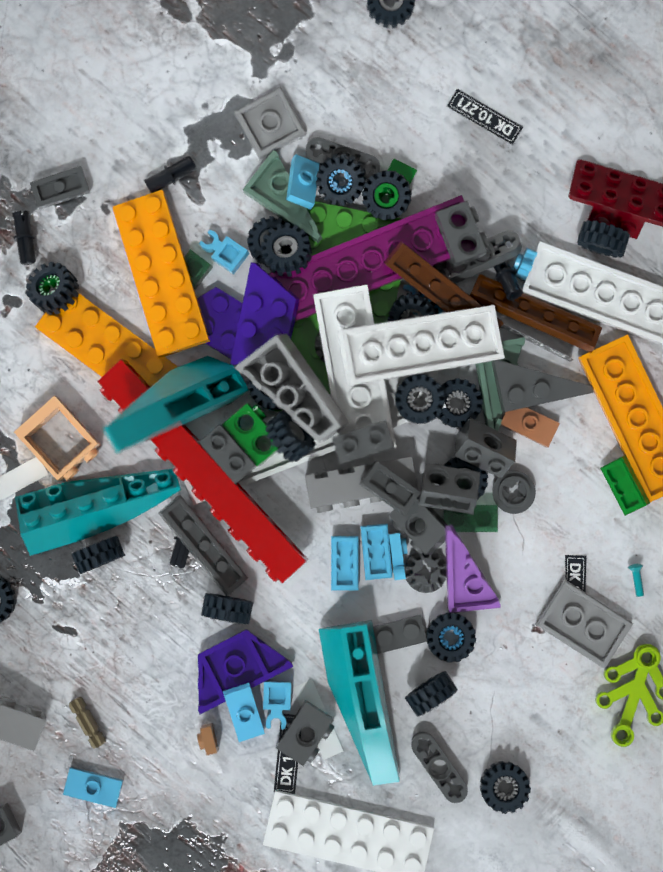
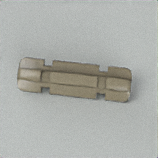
M78 697L69 703V707L73 714L76 713L77 716L75 718L85 736H89L90 739L88 741L92 748H98L106 742V739L102 732L99 733V726L90 710H86L85 707L87 705L82 697Z

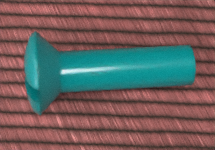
M642 564L628 566V569L633 574L636 597L644 596L640 572L643 567Z

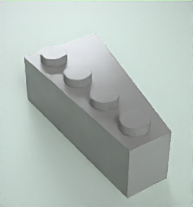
M288 334L276 335L234 367L241 374H245L259 390H263L272 398L279 408H283L293 417L292 419L318 442L331 438L350 424Z
M412 457L379 462L411 486L418 489ZM371 465L355 466L346 470L327 471L319 475H305L311 509L317 508V513L333 510L334 504L343 503L344 508L360 505L359 500L370 498V503L382 501L359 484Z
M1 696L0 740L35 751L46 722L45 715L41 714L42 710L31 705H27L25 708L16 704L15 700Z

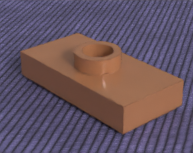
M527 407L505 412L501 422V426L546 448L549 447L560 424Z

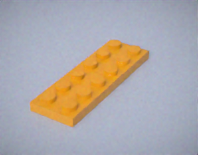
M159 190L112 206L157 357L162 358L210 342L165 192Z
M78 294V297L72 298L75 301L73 305L67 304L68 310L64 311L61 308V314L53 312V315H48L45 312L35 328L101 377L120 359L127 360L151 387L170 370L178 367L166 357H157L156 350L81 294Z
M627 334L593 350L592 353L588 352L578 357V360L624 456L626 455L649 501L653 502L663 497V407Z

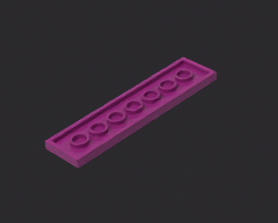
M460 195L311 256L310 262L307 261L308 266L306 269L300 267L301 273L296 274L295 270L291 271L292 276L290 277L287 276L286 272H284L283 276H279L277 271L268 274L271 277H275L286 290L291 291L299 298L295 322L316 314L314 294L367 285L368 291L371 292L403 279L384 263L400 241L432 266L451 259L435 220V215L438 211L465 201L463 196ZM454 215L451 217L453 225L457 227L465 225L463 216ZM464 240L461 242V248L465 252L475 249L472 241Z

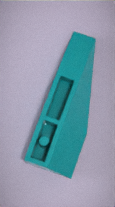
M208 355L172 369L106 425L103 430L116 453L131 448L233 403L249 391L239 371L234 368L235 366Z
M173 469L68 481L15 497L20 534L30 556L87 539L141 515L180 491L178 477L173 472Z
M372 620L319 628L328 684L372 785L400 782Z

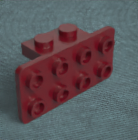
M577 160L568 197L573 201L592 206L587 221L614 225L615 228L627 231L630 234V238L634 239L638 238L645 222L663 227V183L585 160Z

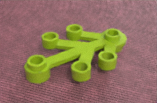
M651 644L638 646L633 653L632 659L616 667H606L603 675L611 683H616L622 675L635 669L637 670L633 680L609 692H599L595 697L596 704L600 708L607 709L613 702L628 695L620 723L611 730L612 741L620 747H627L634 740V732L630 727L639 699L647 712V721L653 726H660L663 723V713L657 709L645 685V680L649 673L656 686L655 695L663 700V697L659 694L660 688L663 687V676L658 668L661 656L659 650ZM645 652H648L651 656L648 662H643L642 655ZM612 669L616 670V678L609 679L608 672ZM603 695L608 697L606 705H601L599 702L600 697ZM653 713L660 715V719L657 722L651 721ZM619 730L626 732L624 739L620 740L617 738Z

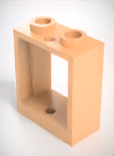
M53 396L14 431L58 481H62L64 478L68 481L79 472L77 467L84 460L88 463L99 454L97 449L101 446L95 437L56 396ZM59 411L89 443L86 448L61 470L31 438Z

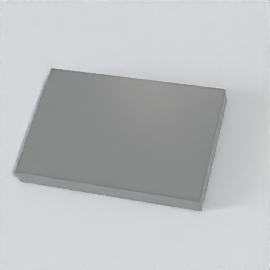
M563 579L535 625L605 669L634 623Z

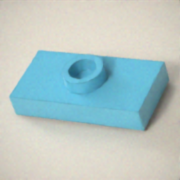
M297 154L294 155L291 160L287 201L311 210L315 204L316 181L318 179L316 176L319 171V163Z
M388 524L360 526L365 580L393 578Z
M331 536V590L358 591V536Z
M247 683L223 691L238 741L242 742L265 734L250 684Z
M70 767L63 795L116 808L123 780Z

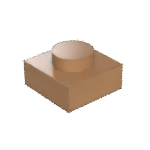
M213 723L202 725L200 728L201 733L197 734L200 750L205 749L206 756L215 754L219 748Z

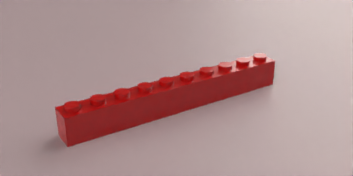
M120 359L97 381L102 386L99 389L100 392L109 401L114 399L120 406L118 409L119 413L123 412L150 388L149 384L127 360ZM185 424L150 439L157 446L154 450L158 456L164 461L169 460L175 466L173 472L182 481L186 479L193 486L191 489L193 494L200 501L205 499L211 505L210 512L218 521L224 520L230 526L228 532L238 542L241 539L249 547L246 550L247 553L256 562L261 560L267 567L265 572L274 582L279 580L283 584L309 560L239 483L234 484Z

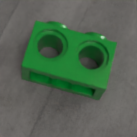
M247 403L222 425L258 467L276 453L277 447H272L271 445V448L266 452L258 448V439L268 434L265 429L267 427L266 422L263 420L267 416L257 404L252 407L251 404ZM245 415H250L254 420L253 427L248 431L243 430L240 426V420Z

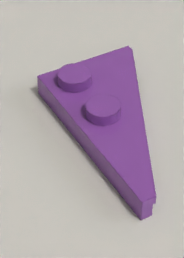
M445 526L447 608L449 613L501 608L497 595L453 526Z

